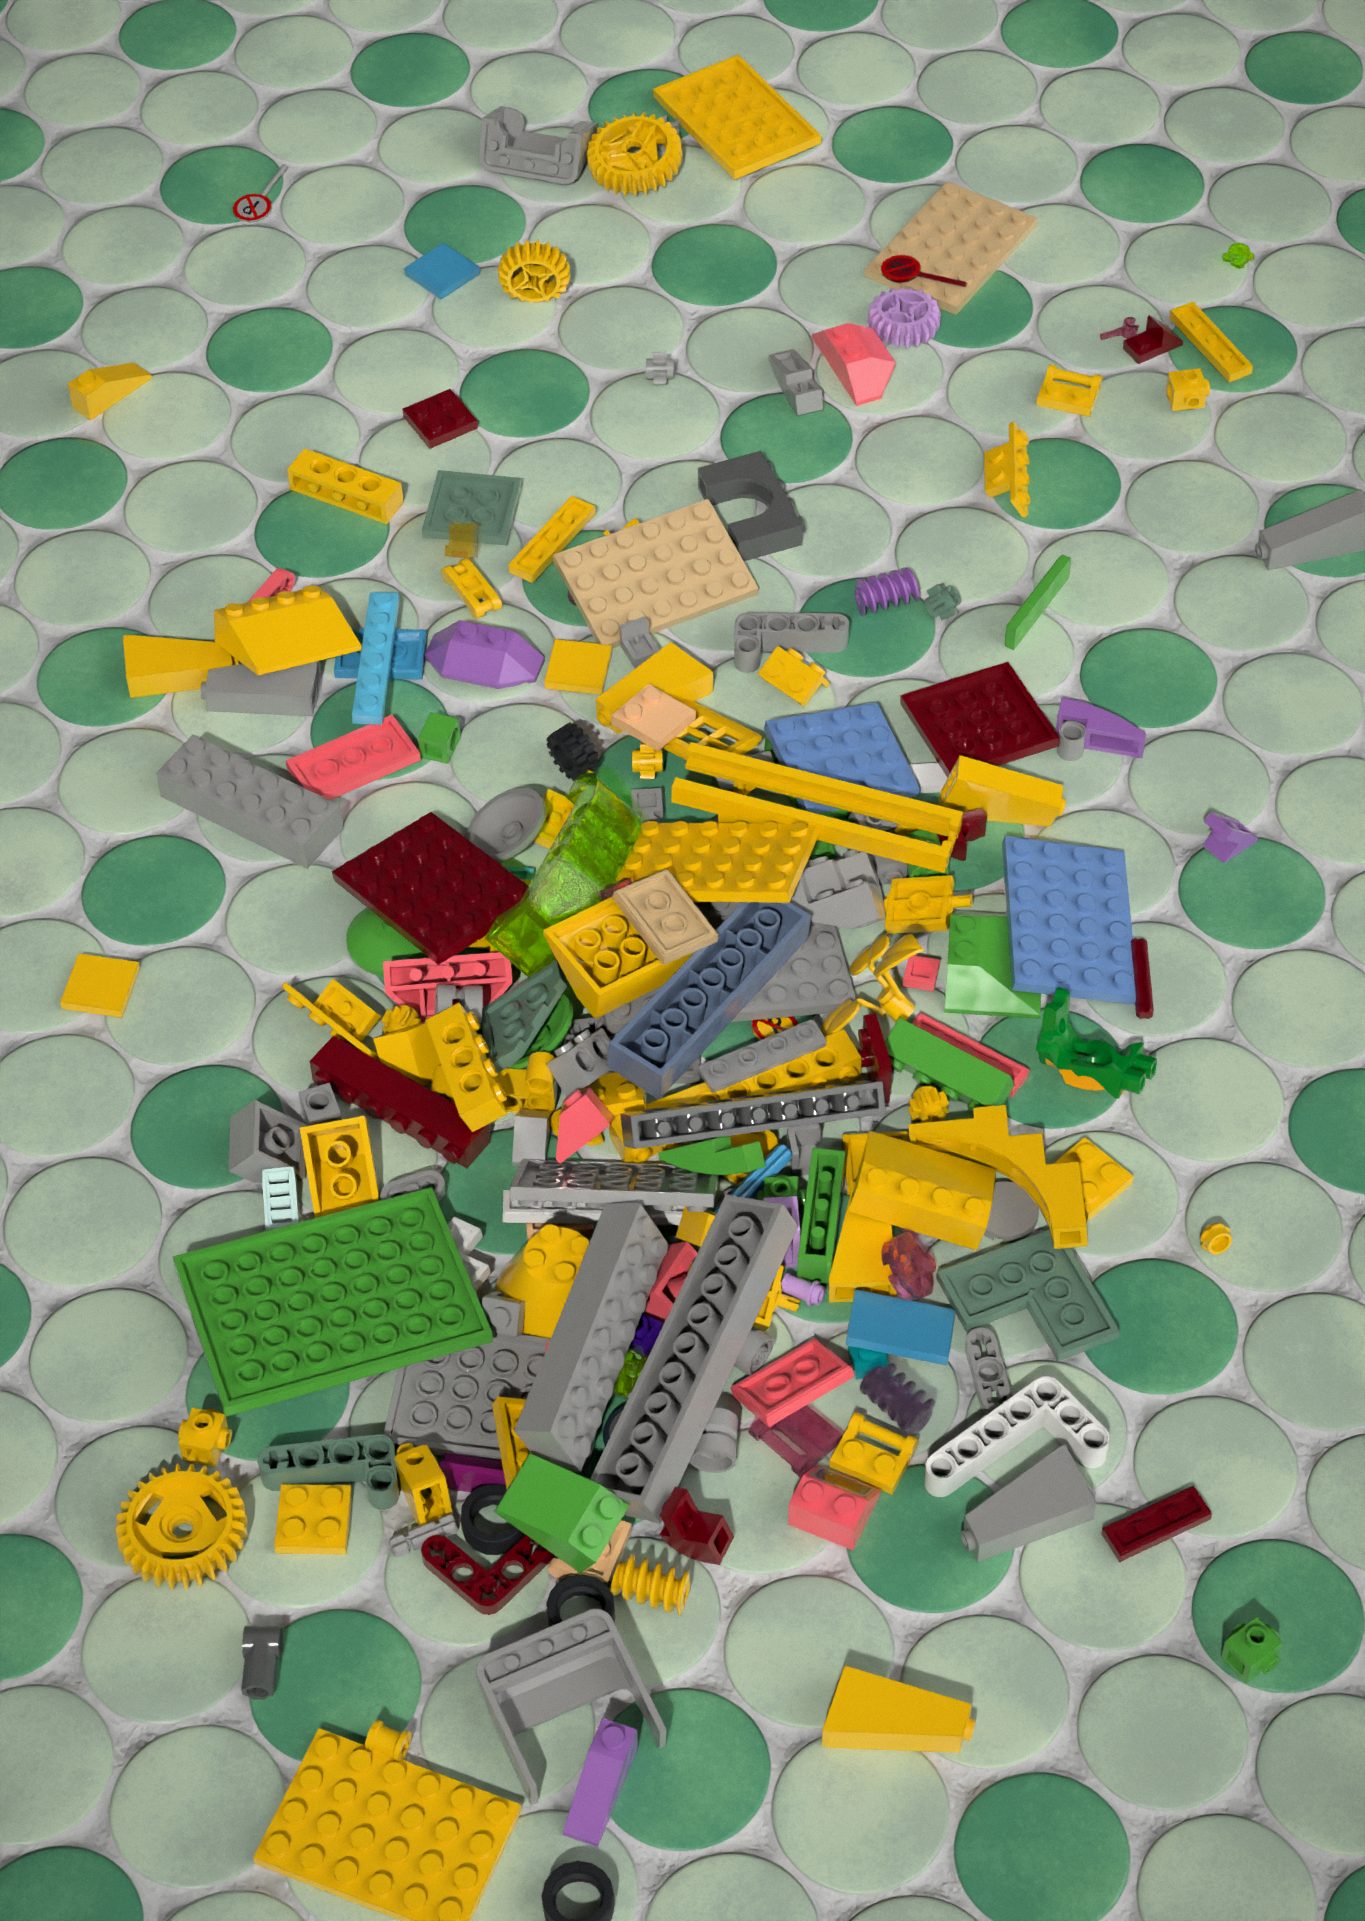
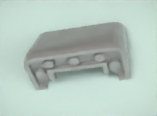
M500 106L482 118L479 162L485 170L559 184H570L580 176L587 161L588 142L591 141L592 134H597L599 123L581 121L573 127L568 138L523 131L524 118L522 114L514 108Z

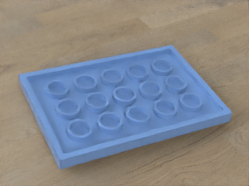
M1005 836L1002 842L1012 990L1055 995L1056 989L1061 987L1065 988L1070 993V997L1135 1005L1136 992L1131 950L1133 936L1124 851Z

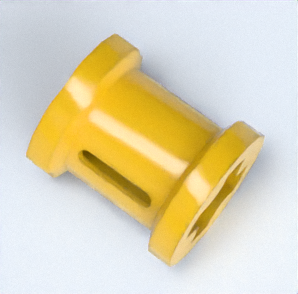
M376 1719L367 1734L365 1750L370 1752L374 1749L393 1756V1761L399 1762L400 1759L404 1760L409 1750L412 1732L408 1730L403 1732L384 1726L383 1721Z

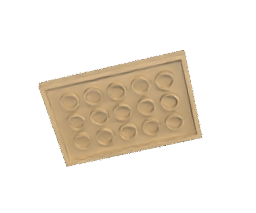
M947 181L865 268V277L895 290H899L901 286L904 289L913 287L914 291L923 289L924 295L931 294L932 299L937 300L939 308L957 315L1035 229L1037 217ZM896 255H908L919 261L921 272L964 281L967 283V286H957L918 276L907 282H893L882 275L881 266L887 258Z
M709 499L553 554V562L597 644L612 645V648L620 646L619 626L631 620L646 617L649 633L653 634L758 595L759 590Z

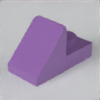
M1210 812L1204 821L1212 829L1210 836L1204 842V847L1221 862L1229 861L1258 840L1255 834L1236 819Z

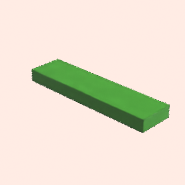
M1063 554L1059 556L1006 625L1005 647L1015 650L1069 579L1070 557Z

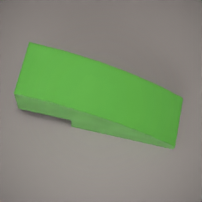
M729 1136L658 1152L659 1159L671 1165L692 1172L710 1175H732L766 1167L760 1141L732 1148Z

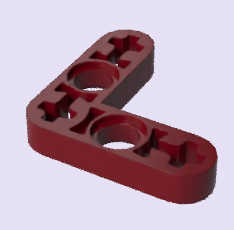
M527 1535L489 1571H486L445 1536H430L425 1539L421 1547V1555L425 1567L474 1609L486 1615L495 1614L500 1611L554 1557V1554L545 1548L544 1552L536 1550L532 1554V1545L536 1547L541 1545ZM433 1549L437 1552L443 1549L444 1558L449 1562L447 1567L445 1560L439 1555H435L432 1558L431 1551ZM529 1557H530V1565H529L528 1562H527V1559H528ZM516 1565L522 1568L523 1574L517 1579H509L503 1574L504 1570L509 1566ZM459 1568H468L473 1572L472 1577L463 1582L455 1580L453 1574ZM496 1579H497L498 1582L500 1583V1585H499L498 1587H497ZM494 1591V1600L490 1598L482 1600L483 1592L489 1595Z

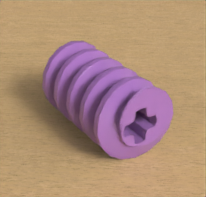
M907 567L901 568L900 572L892 570L889 575L880 573L878 578L873 575L869 576L867 581L864 578H860L856 582L855 600L861 616L865 615L866 606H869L871 612L875 613L877 603L880 604L883 610H887V601L889 600L893 607H898V598H901L905 605L909 604V595H912L915 602L919 600V589L916 579Z

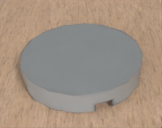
M1006 1181L994 1183L993 1202L984 1235L992 1240L995 1237L1003 1239L1002 1242L1009 1243L1024 1239L1036 1227L1039 1207L1016 1183Z

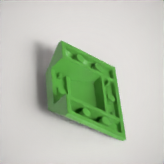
M953 910L950 913L944 1013L1040 1019L1041 994L1012 990L1007 914Z

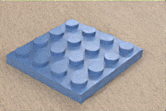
M877 702L765 721V733L780 765L908 798L918 797L920 787ZM796 798L801 810L818 814L839 810V808Z

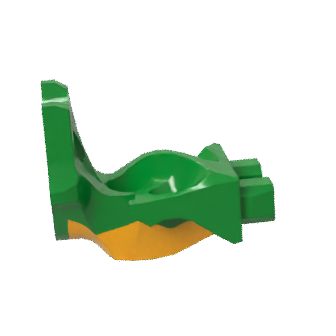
M1058 987L1051 1003H1047L1044 1008L1041 1035L1036 1045L1040 1062L1058 1069L1066 1084L1080 1089L1092 1091L1106 1090L1117 1099L1125 1091L1140 1094L1144 1089L1146 1079L1151 1080L1156 1073L1157 1058L1143 1055L1144 1043L1142 1042L1130 1044L1126 1048L1121 1049L1110 1045L1100 1037L1081 1039L1076 1036L1071 1022L1068 1021L1070 993L1065 988Z

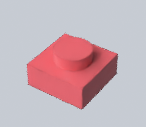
M915 955L909 957L903 978V987L934 992L940 969V960Z

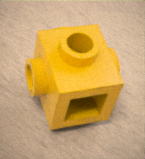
M1201 368L1168 372L1166 395L1171 410L1204 408L1206 396L1210 394V384L1208 379H1204Z
M192 1407L188 1419H183L178 1433V1444L183 1461L216 1468L222 1450L228 1449L232 1437V1430L228 1429L224 1414L211 1408L202 1410Z

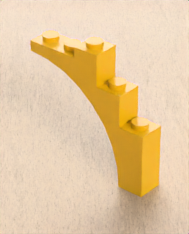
M988 1105L973 1108L974 1118L970 1119L958 1118L948 1121H924L908 1124L910 1143L994 1168L997 1172L1007 1176L1022 1188L1039 1207L1050 1229L1054 1249L1088 1246L1079 1162L1046 1164L1042 1133H1024L1009 1136L1006 1105Z

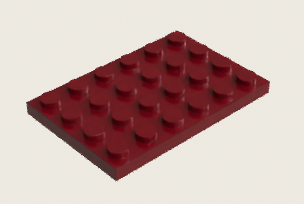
M432 812L420 817L415 822L395 832L390 837L332 871L333 879L337 884L438 965L540 902L538 892Z

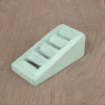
M281 1167L262 1170L266 1231L299 1223L295 1168ZM290 1194V1196L271 1197V1195ZM291 1207V1209L272 1210V1208ZM292 1218V1222L273 1223V1220Z

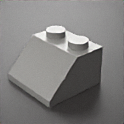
M252 1101L230 1117L228 1171L253 1183H262V1170L294 1167L297 1181L303 1180L305 1178V1158L300 1127H306V1124L259 1101Z

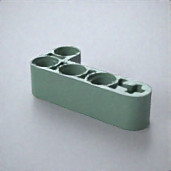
M375 1434L277 1445L265 1448L258 1456L257 1462L262 1484L271 1491H280L281 1484L336 1485L365 1481L369 1503L374 1508L379 1510L390 1509L399 1500V1481L394 1461L396 1456L393 1441L386 1435ZM378 1455H386L384 1458L381 1459L374 1458ZM343 1459H351L349 1462H345V1463H340V1462H339V1461H341V1460H343ZM308 1463H316L315 1465L310 1467L304 1466ZM381 1485H387V1486H389V1487H387L386 1489H382V1490H381V1489H376L377 1487H379V1486H381Z

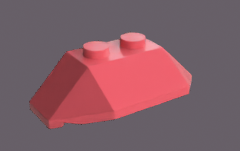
M846 323L812 334V339L856 406L882 398L884 389L895 368V360L873 328Z
M510 951L452 956L439 965L430 958L383 961L385 994L398 1005H406L413 1008L418 1013V1019L421 1020L420 1023L434 1016L437 984L455 985L457 990H461L464 985L482 986L484 1007L503 995L513 983ZM452 999V1006L459 1003V999Z

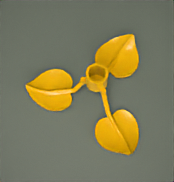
M882 934L871 946L866 947L851 963L849 972L856 976L867 967L884 988L877 997V1000L880 1002L879 1006L861 998H857L854 1001L851 999L845 1000L831 1011L823 1021L820 1031L824 1037L839 1032L854 1018L860 1006L877 1012L881 1017L886 1013L895 1023H897L899 1018L906 1020L912 1014L915 1006L899 990L888 970L909 957L924 951L913 935L907 934L887 950L890 939L886 934ZM883 955L882 961L875 968L874 961Z

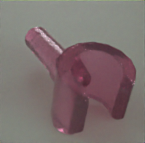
M1127 317L1124 319L1122 327L1101 333L1100 339L1105 340L1121 335L1127 339L1137 334L1139 325H1134L1135 318Z

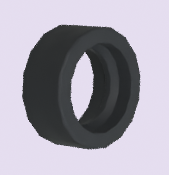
M488 1484L475 1489L467 1496L461 1506L460 1519L465 1540L474 1550L485 1555L505 1554L526 1535L514 1526L499 1534H486L479 1531L474 1525V1516L484 1507L498 1505L507 1490L504 1484Z
M588 1575L570 1576L559 1581L550 1591L546 1603L549 1627L563 1621L560 1617V1608L566 1600L575 1596H588L599 1601L602 1610L607 1612L615 1623L614 1596L608 1586L596 1577Z
M583 1861L564 1863L553 1870L544 1882L542 1891L545 1920L611 1921L615 1907L612 1882L604 1870L593 1863ZM569 1883H590L600 1893V1907L589 1918L580 1920L568 1919L560 1914L556 1906V1897L559 1890Z

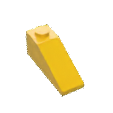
M134 362L88 369L68 383L72 408L89 420H92L151 380L152 376Z

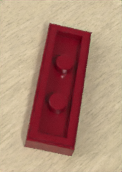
M1191 1486L1102 1528L1101 1535L1118 1561L1122 1562L1211 1520L1212 1512L1196 1488Z

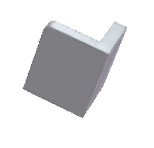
M818 1123L787 1128V1148L792 1152V1159L789 1161L792 1176L809 1174L812 1148L821 1149V1130Z

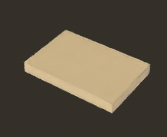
M668 869L613 892L612 899L662 965L718 941V933Z

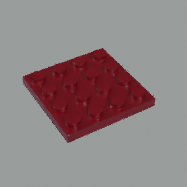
M1009 662L900 695L901 706L947 778L960 755L999 766L1059 747L1060 737Z

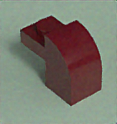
M674 1487L670 1497L663 1504L660 1517L665 1524L660 1536L670 1547L686 1557L720 1565L734 1539V1535L723 1515L699 1511L687 1489Z

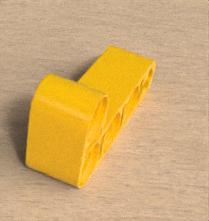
M546 1052L532 1053L528 1059L527 1070L505 1068L498 1073V1076L494 1077L495 1082L500 1083L506 1094L507 1100L503 1102L506 1112L518 1113L520 1109L554 1111L558 1083L546 1063L555 1058L552 1054ZM439 1065L434 1069L431 1091L455 1104L442 1065Z

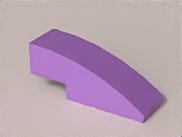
M1061 698L1057 716V734L1059 733V727L1064 722L1077 721L1083 724L1086 729L1084 749L1143 758L1146 734L1123 718L1100 707L1077 700Z

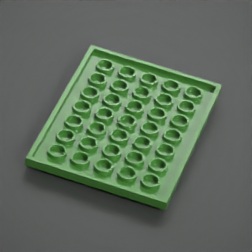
M432 1187L173 1256L174 1267L225 1417L493 1342V1333Z

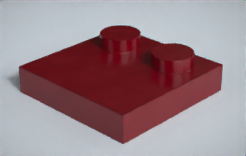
M876 1013L863 1015V1029L858 1030L861 1048L857 1049L861 1056V1068L866 1067L869 1079L883 1082L885 1103H890L892 1067Z

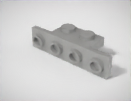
M809 1020L699 1066V1073L710 1091L717 1092L826 1046L827 1040L813 1020Z

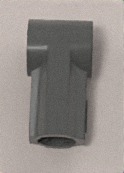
M282 1626L244 1627L242 1639L244 1658L242 1695L256 1700H265L269 1696H274L277 1659H281L283 1651Z

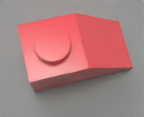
M587 1087L582 1092L576 1089L563 1100L565 1105L560 1113L556 1160L559 1164L612 1123L614 1116L590 1087Z

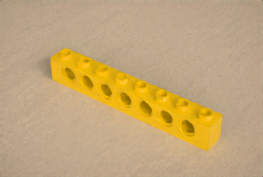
M843 1029L825 1036L827 1040L825 1047L722 1090L711 1092L704 1082L646 1104V1110L852 1082L861 1076V1056ZM614 1116L609 1126L610 1139L623 1162L642 1163L650 1157L657 1155L658 1152L677 1148L691 1142L632 1149L624 1146L621 1116Z

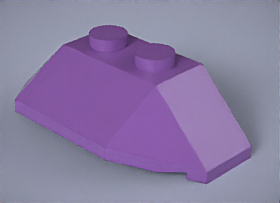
M458 620L435 633L424 655L425 660L430 662L432 667L443 678L495 689L517 686L525 682H536L545 662V657L515 631Z

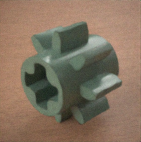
M942 582L927 590L929 597L924 600V603L932 617L940 616L943 621L958 613L956 606L961 603V599L953 586L945 587V584Z

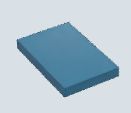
M352 629L362 649L364 629ZM396 629L389 679H423L424 655L427 641L426 630ZM361 651L336 656L334 666L335 678L357 679Z
M855 1289L845 1345L947 1366L955 1309Z

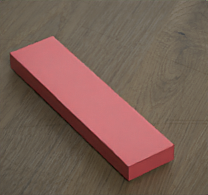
M921 1012L911 1023L1009 1074L1015 1084L1009 1094L1012 1098L1029 1077L1030 1069Z

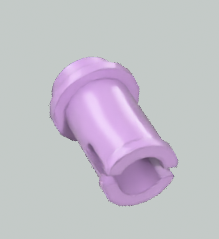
M786 1273L781 1282L782 1294L806 1301L807 1306H819L823 1301L826 1289L824 1286H821L820 1281L810 1282Z

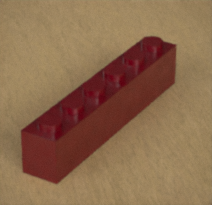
M332 1036L309 1061L312 1080L316 1085L330 1083L333 1092L339 1095L344 1102L348 1104L353 1103L364 1109L370 1117L374 1119L379 1118L390 1124L396 1132L411 1136L424 1148H432L439 1152L450 1163H458L468 1169L490 1143L489 1124L472 1132L459 1116L454 1103L335 1036Z

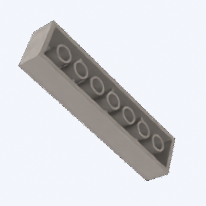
M605 1203L514 1429L515 1433L533 1455L571 1472H581L585 1460L589 1456L591 1444L597 1429L601 1425L606 1405L613 1394V1387L624 1365V1359L630 1343L634 1339L640 1317L646 1308V1302L652 1286L656 1282L662 1260L667 1253L669 1244L641 1203Z

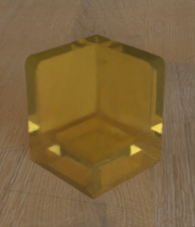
M474 522L451 523L449 525V545H445V557L478 558L479 524Z

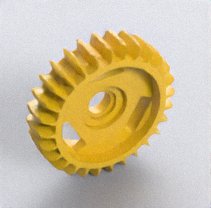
M633 112V115L630 117H626L623 113L621 119L613 117L612 123L605 121L604 128L598 127L597 134H592V139L588 142L587 159L593 179L598 182L599 186H604L606 191L613 189L615 195L620 191L623 192L625 197L629 192L633 193L635 197L637 192H644L645 195L647 190L650 189L656 192V186L665 187V180H673V175L678 174V167L681 166L682 162L681 140L676 128H672L670 122L665 123L663 117L657 120L654 114L646 117L645 112L641 116H636ZM657 144H662L666 148L661 159H658ZM631 147L641 148L638 152L630 153L627 151Z
M192 1463L187 1471H182L180 1465L176 1464L175 1471L168 1473L165 1467H162V1475L158 1477L149 1472L150 1482L145 1484L137 1481L139 1491L128 1490L129 1502H121L120 1508L122 1513L116 1514L118 1524L115 1527L118 1539L117 1544L126 1565H131L135 1575L141 1573L145 1583L154 1577L155 1585L158 1588L164 1581H168L171 1590L174 1589L176 1582H182L184 1589L187 1590L189 1581L193 1580L201 1587L202 1577L207 1575L215 1581L214 1571L220 1569L227 1572L226 1560L236 1562L235 1551L243 1550L242 1539L247 1538L246 1526L248 1525V1519L245 1513L244 1501L240 1498L237 1487L232 1488L229 1478L221 1480L218 1470L209 1476L208 1468L205 1465L199 1472H195ZM208 1497L214 1500L223 1508L227 1516L216 1521L203 1498ZM161 1501L147 1524H140L146 1513ZM180 1524H189L193 1527L192 1532L188 1536L177 1537L173 1534L174 1529ZM195 1555L185 1559L163 1558L165 1556Z

